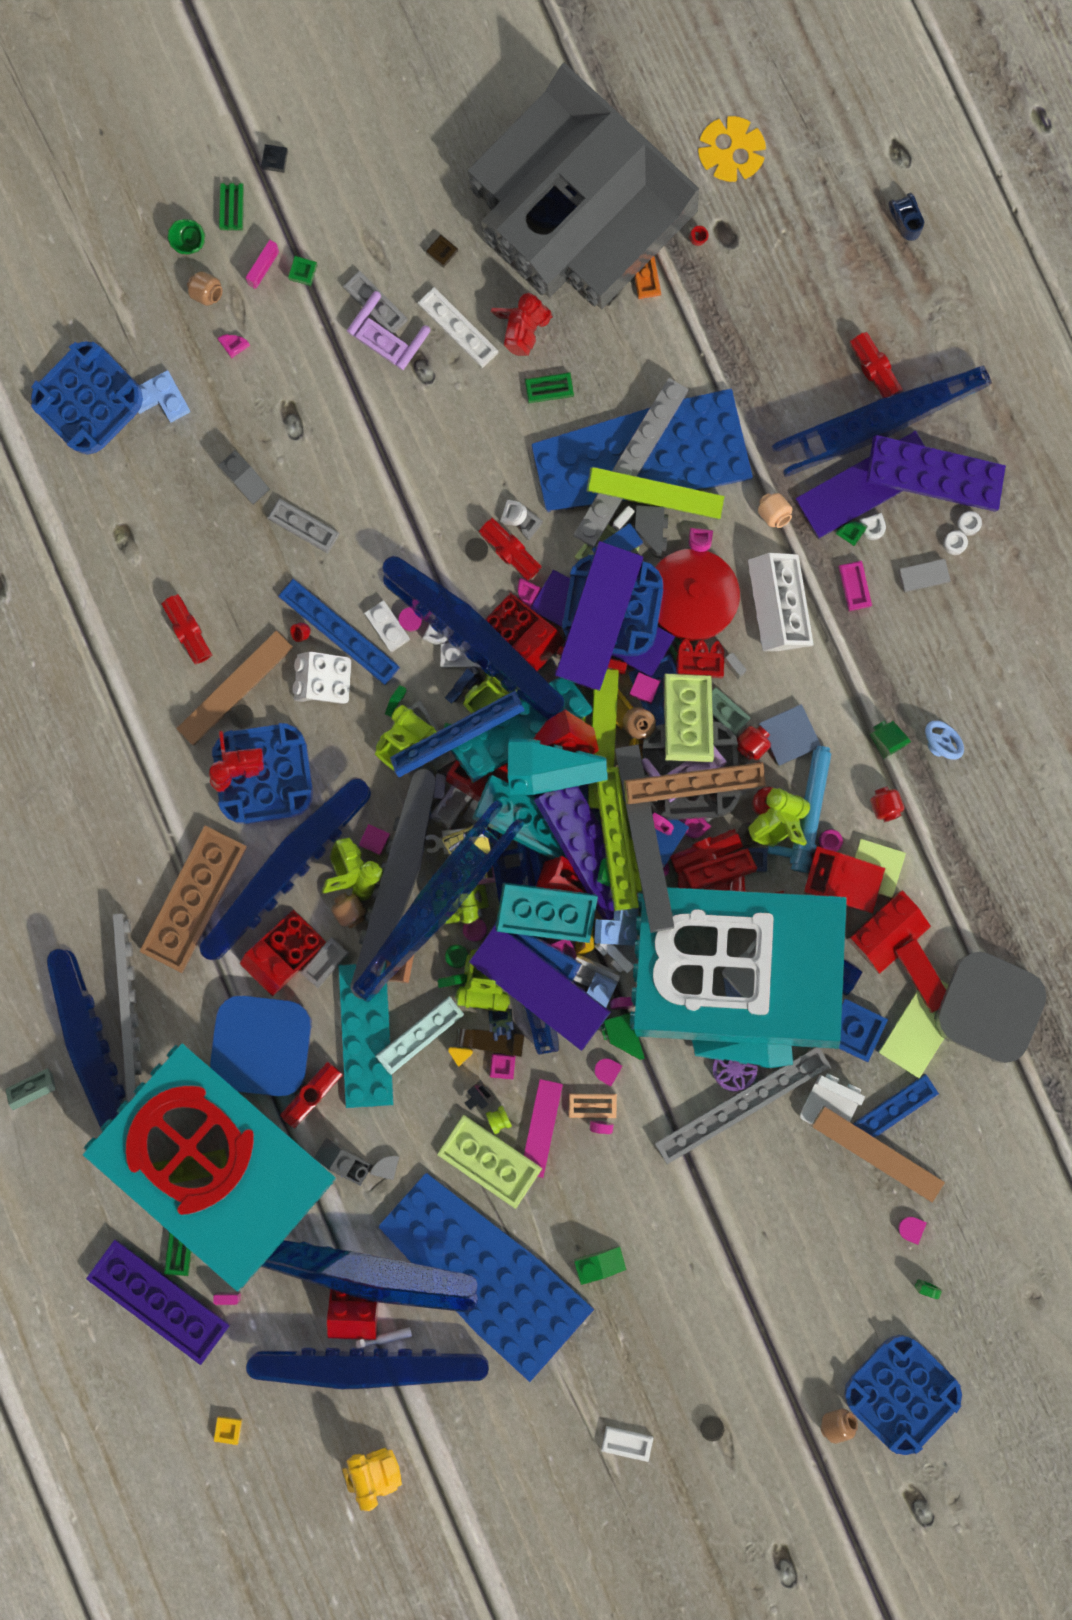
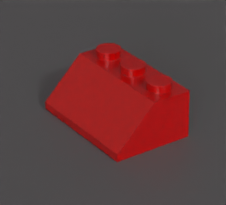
M902 890L895 894L893 898L882 906L847 940L874 970L880 974L898 958L895 950L914 939H918L931 925L919 907Z

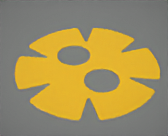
M728 116L727 130L721 120L717 119L703 131L699 140L711 145V147L699 148V158L706 170L719 164L713 175L714 177L727 182H736L737 168L743 178L747 179L754 175L762 166L765 158L753 153V151L766 150L765 140L758 128L745 134L751 123L750 121L741 117ZM720 134L730 136L731 146L727 149L718 148L715 142L717 136ZM744 149L748 152L749 158L746 163L738 164L733 160L735 150Z

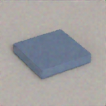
M802 704L759 723V726L770 734L767 739L771 742L770 750L778 766L816 750L817 746H821Z

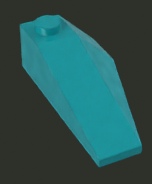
M509 739L510 795H536L608 780L605 757L582 751L574 753L562 750V746L554 745V747L543 745L540 744L541 741L535 739Z
M692 1040L694 1055L698 1057L722 1061L725 1059L737 1061L740 1064L761 1065L764 1068L793 1065L792 1046Z

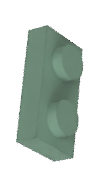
M714 688L712 691L713 718L728 727L736 736L751 717L719 689Z
M49 1068L6 1088L8 1105L12 1110H15L56 1090L53 1074Z

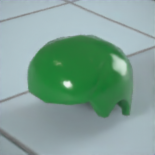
M182 219L176 220L168 229L167 239L170 247L176 252L189 255L195 254L203 248L206 234L203 227L195 220Z

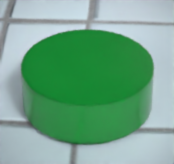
M455 944L446 950L445 960L449 966L461 968L465 966L466 958L469 954L465 947Z

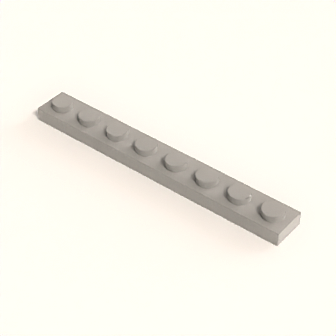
M668 378L612 470L613 472L637 477L687 395L688 388ZM598 494L573 537L594 548L623 499Z
M113 914L127 1101L130 1102L136 1095L133 1093L140 1084L139 1075H142V1063L137 1058V1051H140V1038L136 1037L135 1027H138L139 1020L138 1014L134 1013L133 1004L137 1003L136 990L132 989L135 970L134 966H130L133 946L132 942H128V933H131V921L127 919L125 914Z
M815 1047L793 1060V1065L781 1067L657 1141L655 1145L666 1164H669L831 1066L821 1049Z

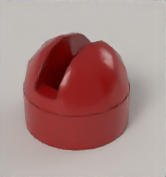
M695 226L689 233L690 243L694 246L703 245L709 237L707 229L703 226Z
M297 623L290 628L291 637L296 642L307 640L311 633V629L306 623Z

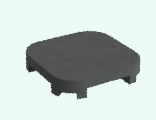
M713 721V745L727 761L723 767L738 765L736 736L728 727L722 725L721 722ZM665 724L656 726L654 732L644 739L642 757L649 759L660 775L668 774L685 762L665 760ZM644 770L645 777H650ZM740 790L680 797L672 802H669L668 799L650 801L652 814L656 813L667 820L717 818L727 815L735 808L739 801Z
M975 952L958 959L954 965L955 970L940 1007L935 1011L934 1019H936L941 1037L948 1042L951 1041L989 1058L993 1062L1007 1063L1016 1061L1027 1050L1045 1006L1047 996L1045 986L1034 974L988 953Z

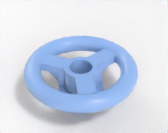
M931 721L926 725L925 735L928 740V748L935 756H943L951 760L962 757L964 744L952 727L941 721ZM935 727L940 728L943 732L940 735L932 733V729ZM950 736H951V737L953 738V740L955 741L956 746H957V750H956V748L952 745L951 739L949 738Z

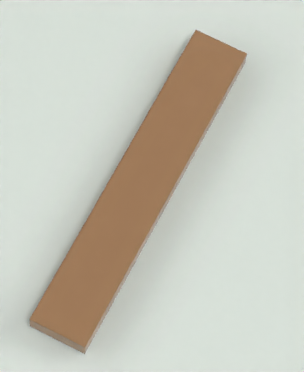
M275 631L176 729L194 746L293 647Z
M763 762L624 780L626 804L766 786Z
M825 1106L822 1107L811 1125L814 1129L932 1203L945 1183Z

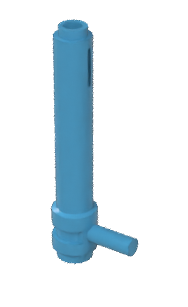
M817 746L812 754L804 797L810 803V811L806 817L800 819V826L807 844L803 846L794 842L793 848L776 845L774 847L768 846V854L790 857L791 870L809 873L813 862L812 857L817 848L815 840L832 755L828 747Z

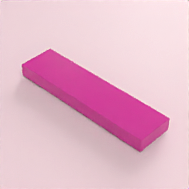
M542 1079L539 1080L524 1156L543 1168L537 1177L544 1178L563 1084Z

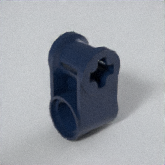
M910 192L904 198L896 201L890 200L888 204L891 215L896 221L903 238L909 241L918 239L925 222L918 208L915 196ZM914 224L918 229H910L907 225Z

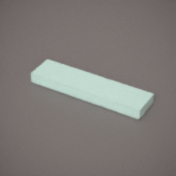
M448 996L375 1057L391 1075L459 1020L464 1013L452 998Z

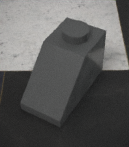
M236 450L218 465L221 472L253 505L270 490Z

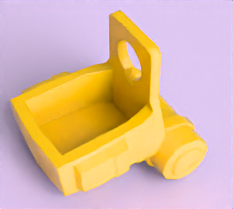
M377 1449L366 1454V1458L363 1454H354L346 1461L348 1467L342 1469L347 1489L350 1493L356 1494L355 1500L361 1511L373 1510L378 1505V1495L385 1496L396 1491L397 1487L402 1485L399 1465L391 1449Z

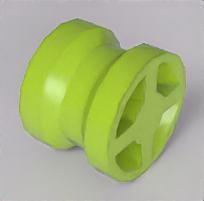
M503 1105L498 1107L497 1111L485 1113L494 1134H498L503 1128L508 1129L512 1127Z

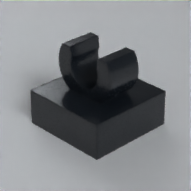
M265 144L261 168L263 170L285 173L288 148Z
M480 1080L467 1091L471 1097L465 1102V1105L469 1110L477 1104L481 1109H484L495 1097Z

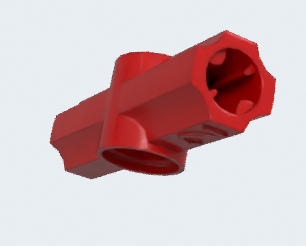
M867 332L859 334L849 342V345L861 362V369L869 381H873L885 402L893 399L903 391V388L891 371V364L883 352H879Z
M493 518L488 520L478 531L495 549L496 554L506 564L513 566L527 581L532 579L542 568L540 563L525 550V546L513 534L510 535Z
M177 594L165 599L161 605L173 624V631L181 644H184L194 664L197 665L207 661L213 654L201 635L202 631L193 615H190L180 595Z
M732 829L716 837L703 839L693 844L692 847L672 855L670 859L678 875L682 874L683 869L719 858L743 846L735 829Z
M327 1061L284 1109L280 1116L296 1129L343 1074ZM309 1088L317 1091L318 1096L314 1102L308 1101L305 1096Z

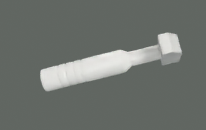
M410 1327L377 1335L376 1340H358L355 1342L356 1348L358 1350L368 1345H380L412 1337Z

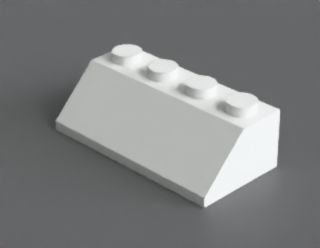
M767 553L749 559V574L751 576L753 598L757 612L756 617L759 624L760 641L763 651H783L813 646L799 555Z

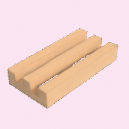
M569 1093V1118H616L617 1094ZM574 1098L612 1099V1103H574ZM574 1108H612V1113H575Z

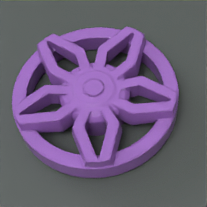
M715 1059L712 1071L714 1079L722 1088L738 1092L745 1090L754 1082L757 1075V1065L749 1063L747 1065L740 1064L737 1061L731 1060L724 1064L722 1060ZM718 1062L721 1065V1067L725 1068L721 1070L719 1074H717ZM745 1067L753 1068V1070L746 1072ZM723 1073H726L728 1076L727 1078L720 1079ZM753 1074L750 1081L747 1084H745V1078L743 1077V1075L748 1076ZM738 1078L741 1079V1087L736 1081ZM730 1079H732V1082L735 1085V1087H730L724 1084L723 1082H727Z

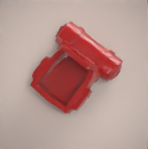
M525 293L520 297L518 308H491V312L497 318L508 319L504 346L516 356H529L536 342L534 334L537 326L544 327L553 318L551 310L537 296L531 293Z
M219 731L222 761L215 762L209 770L210 784L217 792L225 791L234 777L244 775L245 778H251L259 775V772L264 770L262 748L225 752L223 731Z

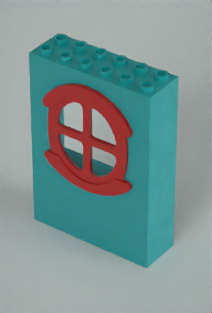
M182 1043L179 1047L175 1045L166 1055L168 1059L163 1065L159 1063L150 1072L152 1077L147 1083L141 1082L133 1092L136 1094L130 1102L126 1100L117 1109L119 1114L114 1120L108 1119L100 1128L102 1133L97 1139L93 1137L87 1142L83 1148L86 1150L83 1156L238 1292L334 1183L336 1177ZM188 1107L201 1110L208 1117L190 1139H185L163 1120V1115L167 1111ZM216 1124L222 1127L229 1145L228 1163L222 1169L217 1168L197 1150L199 1141ZM155 1126L159 1127L180 1147L179 1152L161 1171H157L154 1168L147 1149L148 1134ZM191 1156L213 1175V1181L204 1187L184 1188L172 1184L169 1181V1176L185 1157Z

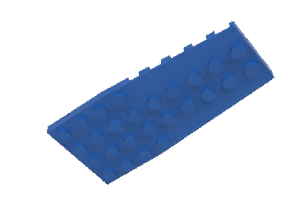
M732 388L684 399L637 477L699 491L752 479V471ZM650 408L533 443L532 451L546 512L559 509L569 510L582 506L591 507L598 493L586 491L590 468L594 467L612 471Z
M428 1173L423 1175L379 1225L381 1231L465 1322L529 1382L533 1380L594 1310L590 1304L539 1258L509 1237L499 1227L492 1224L486 1217L470 1207L465 1201L457 1197Z

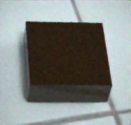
M441 234L426 250V254L443 268L458 252V248Z

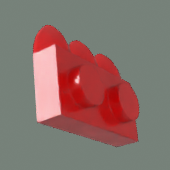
M685 638L677 652L676 674L711 676V678L722 679L724 677V649L721 643L716 641L709 653L706 643L700 640L693 652L690 641Z

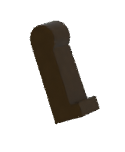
M457 1028L455 1046L522 1057L524 1035L511 1033V1039L507 1040L506 1035H499L498 1041H495L493 1039V1032Z

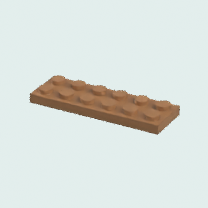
M204 826L139 952L183 973L247 846Z

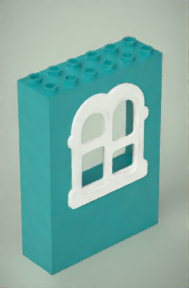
M667 888L675 927L674 929L650 933L643 893H638L639 912L642 913L641 917H637L636 921L637 936H640V940H635V954L638 964H634L633 978L634 982L637 983V988L632 987L631 1001L633 1006H635V1012L631 1011L630 1026L631 1030L635 1031L636 1037L839 1049L847 897ZM689 925L716 927L718 930L717 952L714 956L683 954L674 945L675 933L683 926ZM730 928L756 930L755 957L738 958L727 955V935ZM681 965L702 966V993L691 995L679 993L675 990L671 978L676 968ZM720 966L753 969L755 972L753 996L751 998L713 995L714 968Z

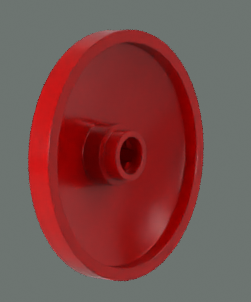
M683 549L671 553L657 564L655 568L663 579L664 589L658 626L678 639L684 640L686 638L689 641L706 640L725 630L737 612L740 602V588L735 573L722 558L709 551L698 552L693 549Z

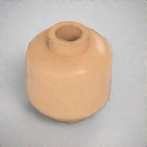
M768 493L760 499L758 514L769 527L781 528L791 520L792 507L782 494Z

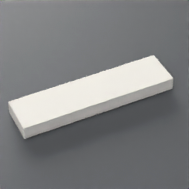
M435 287L418 301V305L481 368L498 354V350Z

